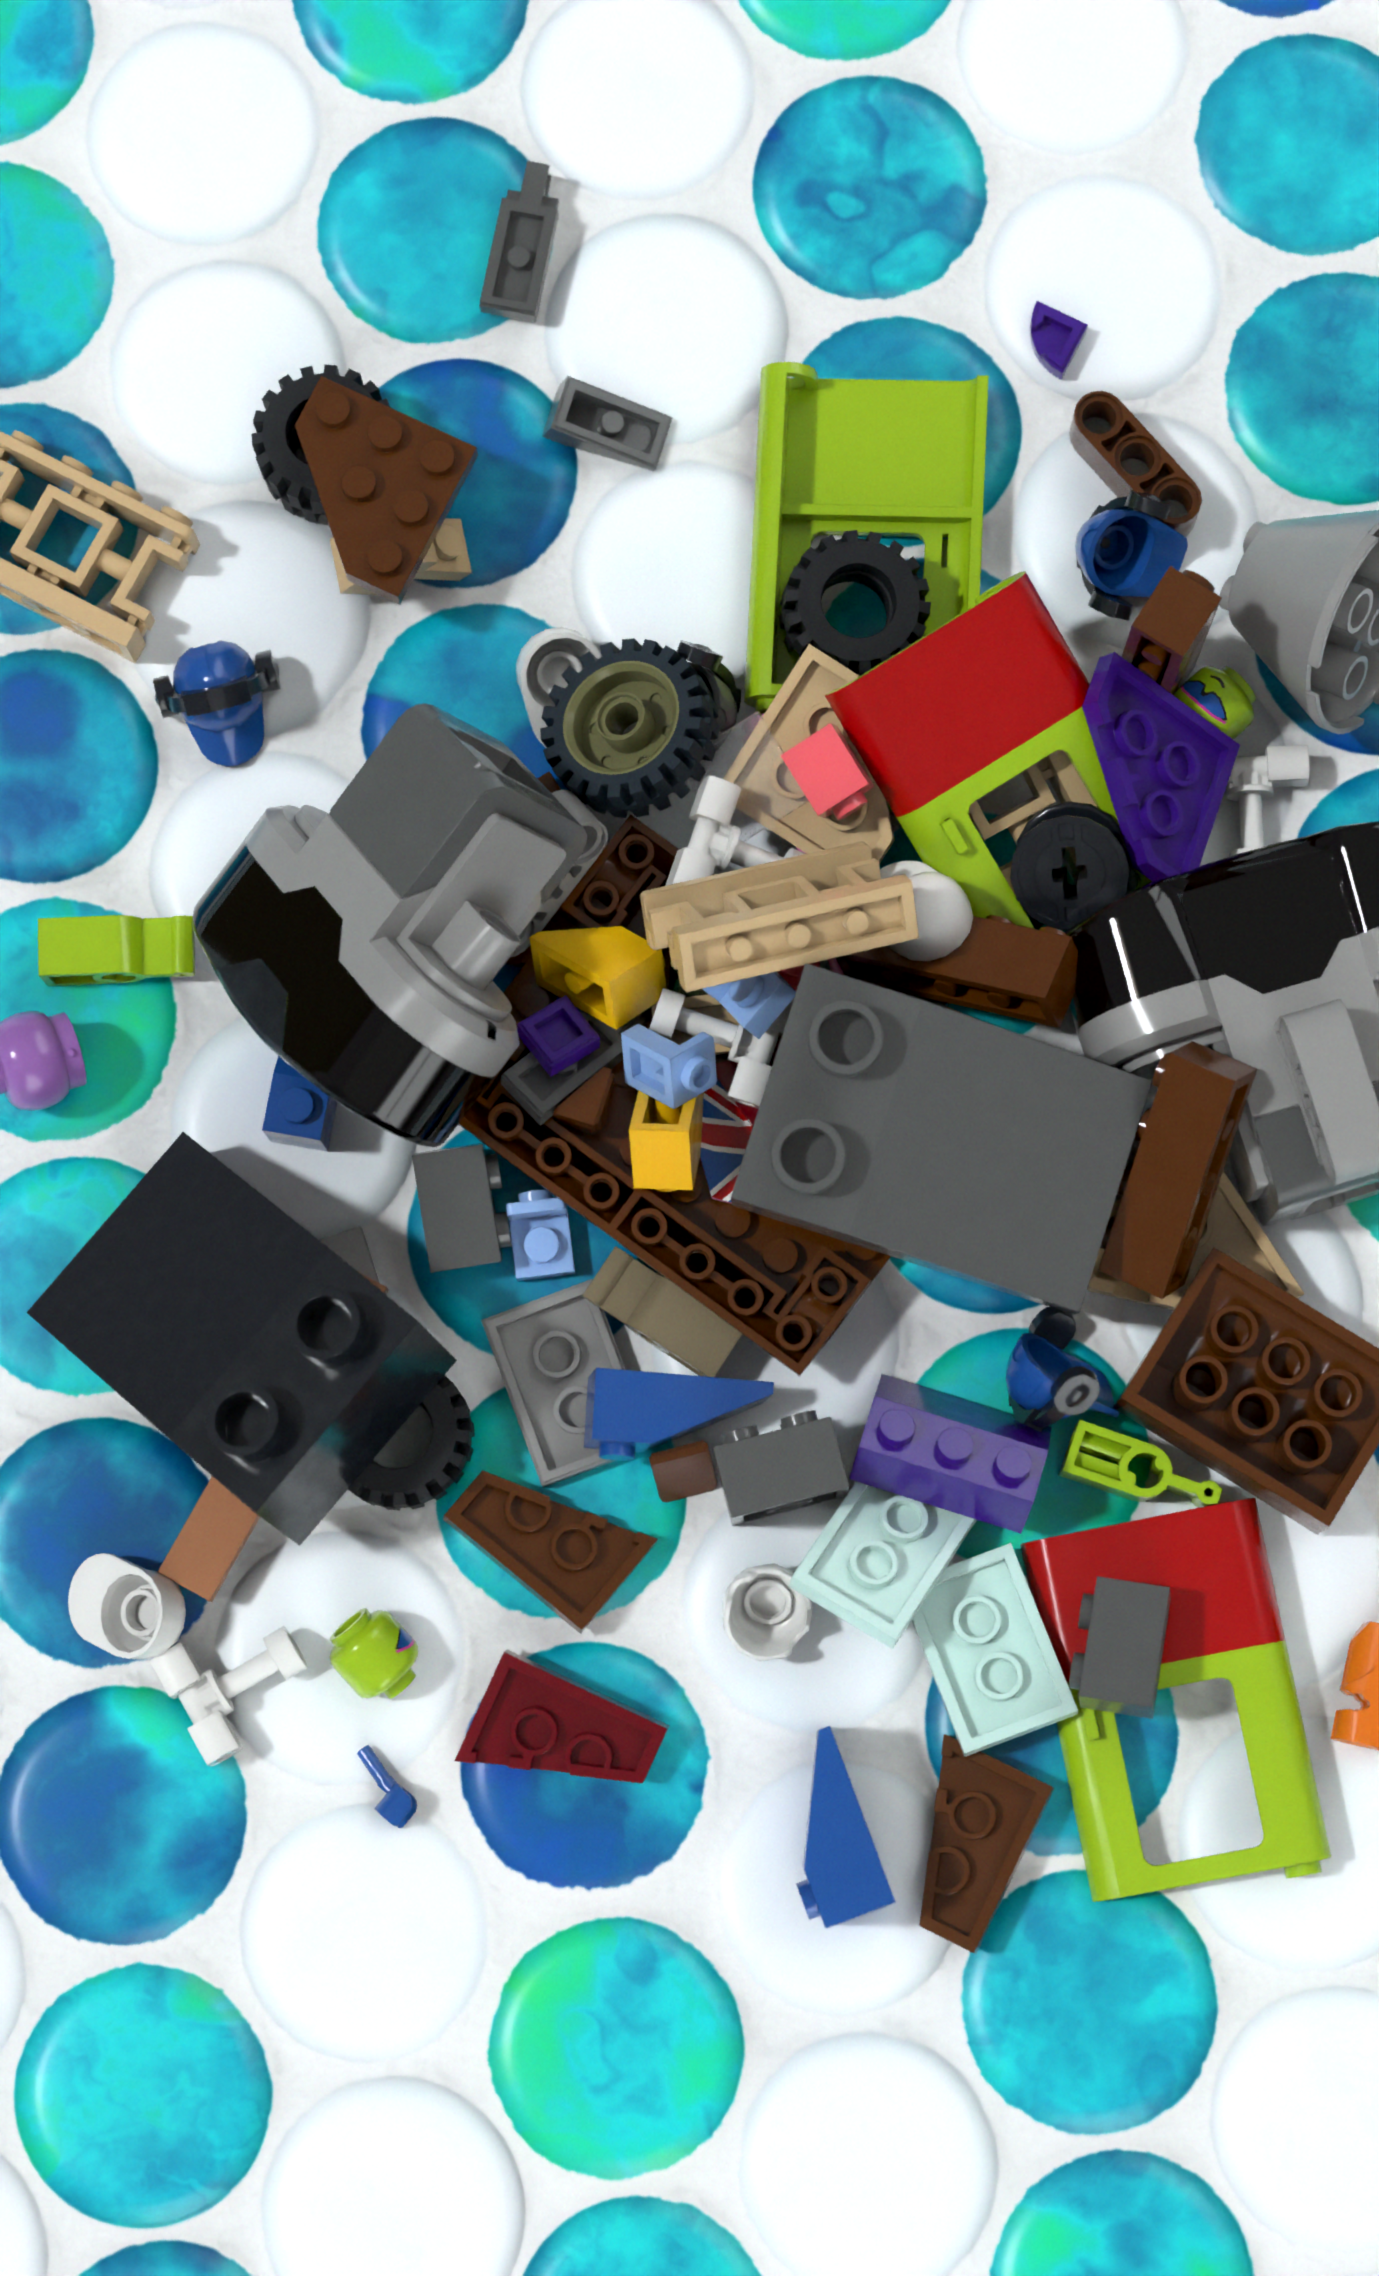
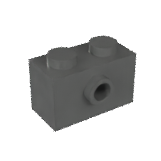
M484 1143L413 1154L412 1160L430 1272L501 1262L503 1259L502 1248L511 1247L512 1240L507 1211L496 1213L492 1190L503 1188L498 1154L487 1155Z
M1097 1576L1095 1593H1083L1078 1628L1089 1630L1085 1653L1074 1652L1069 1688L1079 1690L1080 1708L1153 1719L1171 1602L1170 1587Z

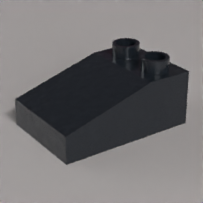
M184 1132L180 1134L26 1312L239 1500L299 1546L457 1361L414 1317Z

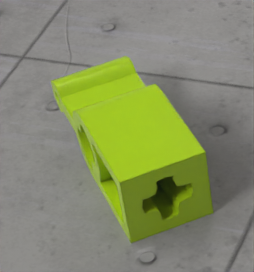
M128 915L38 918V975L47 986L130 983L153 977L195 976L194 918L192 916H173L142 919Z
M1079 1420L1074 1426L1058 1476L1138 1502L1152 1500L1162 1491L1166 1490L1191 1499L1192 1504L1200 1508L1218 1504L1222 1488L1214 1481L1207 1480L1199 1483L1173 1474L1170 1458L1157 1446L1083 1420ZM1145 1458L1150 1461L1149 1471L1157 1475V1482L1154 1487L1146 1489L1135 1485L1136 1475L1128 1471V1464L1132 1459Z

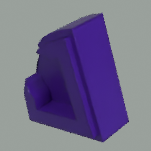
M1037 301L1030 324L1032 348L1042 366L1053 376L1062 380L1086 334L1088 324Z

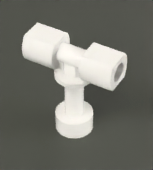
M1308 745L1267 746L1265 756L1236 757L1226 789L1229 800L1239 801L1241 848L1229 853L1230 873L1243 870L1240 873L1262 871L1251 876H1243V880H1259L1277 875L1276 850L1264 847L1262 800L1271 798L1274 795L1273 787L1307 786L1310 776Z
M709 775L701 779L689 818L696 821L688 847L677 850L665 886L711 876L714 869L725 870L729 862L746 868L806 853L791 848L783 858L738 840L740 828L730 824L742 788L727 780Z
M663 988L649 1029L669 1040L672 1038L674 1029L693 1036L705 1032L714 1037V1043L729 1047L730 1051L727 1060L736 1062L738 1065L726 1098L759 1109L772 1066H769L778 1037L783 1035L793 1000L762 1037L758 1039L740 1024L735 1025L682 1007L686 995Z
M285 1626L263 1638L267 1650L219 1678L212 1669L201 1673L189 1649L183 1643L174 1645L162 1655H158L150 1660L169 1697L173 1699L179 1698L193 1725L187 1728L207 1766L213 1767L243 1749L226 1718L227 1714L235 1710L231 1698L277 1671H280L287 1680L308 1667L301 1651Z

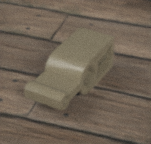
M616 1246L582 1295L586 1300L625 1324L635 1334L698 1376L715 1377L742 1336L740 1332L667 1278L658 1275Z

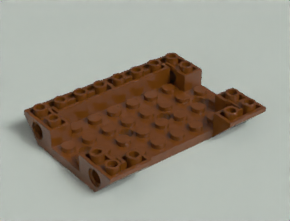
M630 814L596 861L561 904L562 916L551 931L622 926L647 940L640 895L645 890L666 885L677 850L679 849ZM633 908L636 909V914L632 911ZM669 947L663 948L662 954L665 959L664 971L667 989L686 995L685 997L708 994L702 989L686 992L679 982L678 969H674L671 964ZM532 956L503 992L511 1003L512 1010L510 1013L515 1019L516 1025L557 1000L555 994L536 984ZM651 1009L649 1010L648 1016L650 1018V1021L644 1025V1027L648 1029L650 1028L652 1022ZM779 1035L776 1045L780 1044L782 1036ZM520 1038L518 1048L494 1077H485L469 1072L445 1058L441 1061L419 1090L418 1095L799 1377L831 1339L891 1258L889 1255L734 1207L729 1203L711 1199L701 1158L693 1190L661 1192L655 1189H634L629 1127L639 1090L625 1083L623 1060L612 1068L615 1084L600 1131L596 1132L595 1135L559 1124L554 1121L553 1116L540 1126L501 1085V1076L504 1072L530 1053V1050ZM729 1053L715 1055L716 1064L727 1061Z

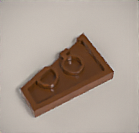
M483 1470L444 1514L443 1518L446 1523L580 1634L658 1541V1539L644 1533H634L607 1522L608 1519L593 1513H583L550 1500L547 1495Z
M944 1734L939 1786L936 1791L934 1807L935 1817L930 1852L928 1853L919 1926L977 1954L1052 1796L1054 1788L981 1751L964 1757L958 1740Z

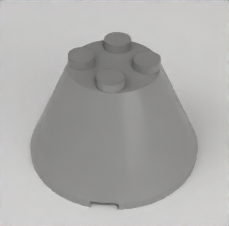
M1379 510L1273 521L1268 525L1257 521L1250 527L1243 543L1244 555L1235 575L1230 576L1221 589L1220 596L1222 599L1219 606L1229 611L1230 621L1235 629L1316 725L1335 734L1351 732L1364 724V719L1358 716L1372 702L1379 704Z

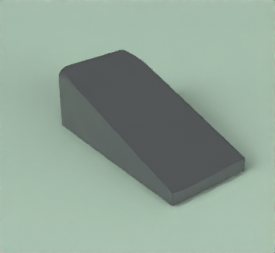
M567 376L557 389L542 437L562 445L655 471L673 417Z

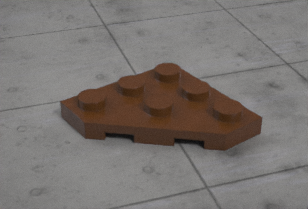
M321 376L295 424L300 444L348 581L400 605L478 457L477 447Z

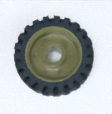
M635 638L622 639L621 650L612 642L600 645L601 658L597 659L589 651L579 658L584 666L583 670L578 673L569 666L561 676L568 685L566 688H562L554 684L548 696L554 702L555 707L544 706L541 718L548 727L540 728L541 741L546 746L543 752L553 772L569 791H572L585 805L587 804L594 811L604 815L608 811L614 817L626 818L629 810L636 817L649 815L650 804H653L659 811L670 807L671 803L668 795L672 792L680 799L691 792L685 783L689 777L698 782L703 778L706 770L700 762L701 760L713 761L716 749L710 740L719 739L720 727L715 718L719 717L717 705L712 699L713 695L701 676L675 650L668 646L662 648L656 641L645 639L642 646ZM637 722L630 732L623 734L628 726Z

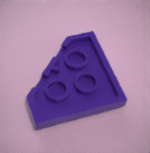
M1112 652L1099 657L1082 708L1132 867L1172 896L1178 897L1191 893L1240 744L1116 652Z

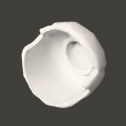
M775 1563L749 1567L738 1574L727 1587L722 1599L723 1628L725 1634L739 1653L757 1661L783 1659L791 1655L794 1646L809 1631L813 1614L811 1611L812 1600L789 1587L794 1571Z

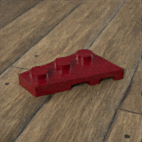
M506 1649L454 1761L507 1765L508 1768L524 1770H549L570 1773V1775L643 1784L670 1725Z

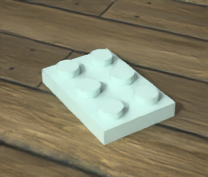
M855 1482L792 1575L789 1587L893 1650L977 1520Z
M1006 1544L946 1567L911 1621L964 1757L1077 1715V1706L1012 1544Z

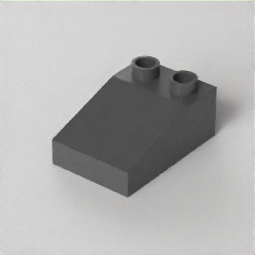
M805 963L730 1197L732 1206L1075 1315L1080 1313L1152 1081L933 1003Z

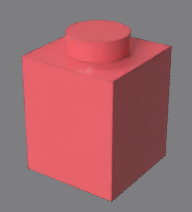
M829 723L780 755L813 809L820 817L827 818L833 813L838 821L848 817L868 803L864 793L875 787L838 726Z

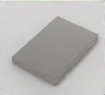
M592 1279L481 1320L543 1488L615 1461L599 1458V1449L584 1448L588 1377L596 1367L626 1370L604 1310L582 1297Z

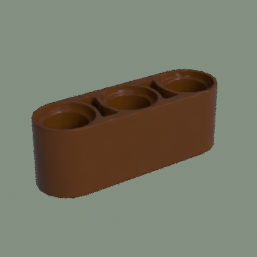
M1094 391L1084 395L1076 404L1069 432L1070 443L1075 451L1118 498L1128 497L1129 491L1134 490L1140 493L1147 492L1164 501L1172 499L1183 504L1187 514L1182 517L1173 518L1168 516L1167 519L1152 517L1187 537L1194 528L1202 503L1201 491L1196 483L1117 397L1104 391ZM1090 417L1103 418L1109 423L1111 430L1106 433H1093L1085 427L1083 421ZM1130 458L1140 459L1147 465L1149 472L1138 476L1129 474L1123 469L1121 462Z

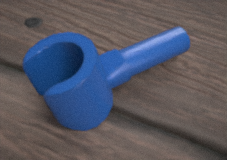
M367 1745L360 1749L357 1755L378 1786L387 1793L374 1809L392 1825L403 1828L416 1812L417 1800L406 1789L396 1783L371 1747Z

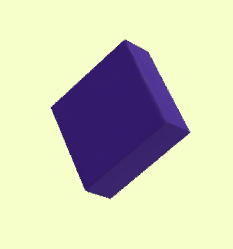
M567 995L517 1024L519 1038L550 1077L600 1048V1037Z

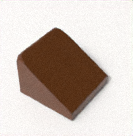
M602 1067L553 1111L554 1121L594 1135L596 1132H599L615 1084L612 1069Z
M703 1440L652 1453V1457H649L662 1502L679 1500L713 1491L717 1488V1480L707 1442L704 1443Z

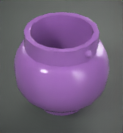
M26 1011L16 1013L0 1022V1094L4 1093L11 1105L20 1110L27 1111L46 1109L62 1101L70 1089L86 1084V1071L81 1049L73 1026L65 1012L47 1017L42 1012Z

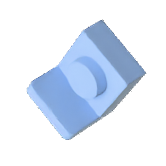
M777 971L702 989L719 1001L744 1029L758 1039L773 1024L796 994V991Z
M639 1023L621 1033L625 1083L668 1107L676 1109L716 1084L714 1037L701 1032L678 1045Z
M546 1189L518 1194L519 1202L506 1204L517 1282L576 1274L568 1206L557 1197L554 1198L553 1194Z

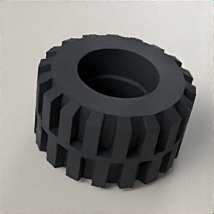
M324 364V373L314 374L313 367L308 366L300 368L302 378L293 381L290 375L287 374L278 380L281 391L276 394L268 390L262 398L265 411L256 410L253 419L257 433H252V446L269 492L275 500L281 498L284 509L294 516L299 510H302L305 520L318 523L320 515H325L308 464L300 461L295 456L299 443L295 424L320 377L323 376L390 407L387 399L382 400L379 388L371 380L363 385L360 373L348 369L345 376H340L337 365Z
M857 530L844 531L842 538L835 540L833 534L821 539L816 549L810 547L802 555L798 565L794 566L780 602L782 611L779 615L780 629H785L787 634L784 643L788 652L796 650L799 660L808 644H811L861 676L921 639L927 628L925 622L930 616L931 602H926L925 600L929 592V586L926 578L919 579L916 574L920 568L916 559L911 557L906 561L900 555L904 548L902 545L893 540L890 547L879 543L882 534L869 532L866 539L858 538ZM842 582H855L867 586L879 596L885 607L887 617L885 627L878 634L866 638L849 637L838 632L830 625L823 613L821 599L824 592L829 587Z
M446 1375L443 1376L420 1404L429 1415L433 1428L432 1440L424 1455L413 1464L397 1469L382 1466L372 1460L348 1488L351 1493L373 1506L378 1505L387 1510L400 1511V1508L410 1507L411 1509L424 1507L425 1502L434 1498L439 1500L447 1494L445 1490L453 1482L456 1484L464 1475L462 1470L466 1461L470 1462L473 1453L471 1442L472 1437H475L474 1424L471 1421L470 1409L466 1400Z

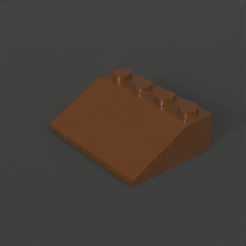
M1213 1247L1113 1408L1318 1535L1331 1525L1379 1445V1348Z

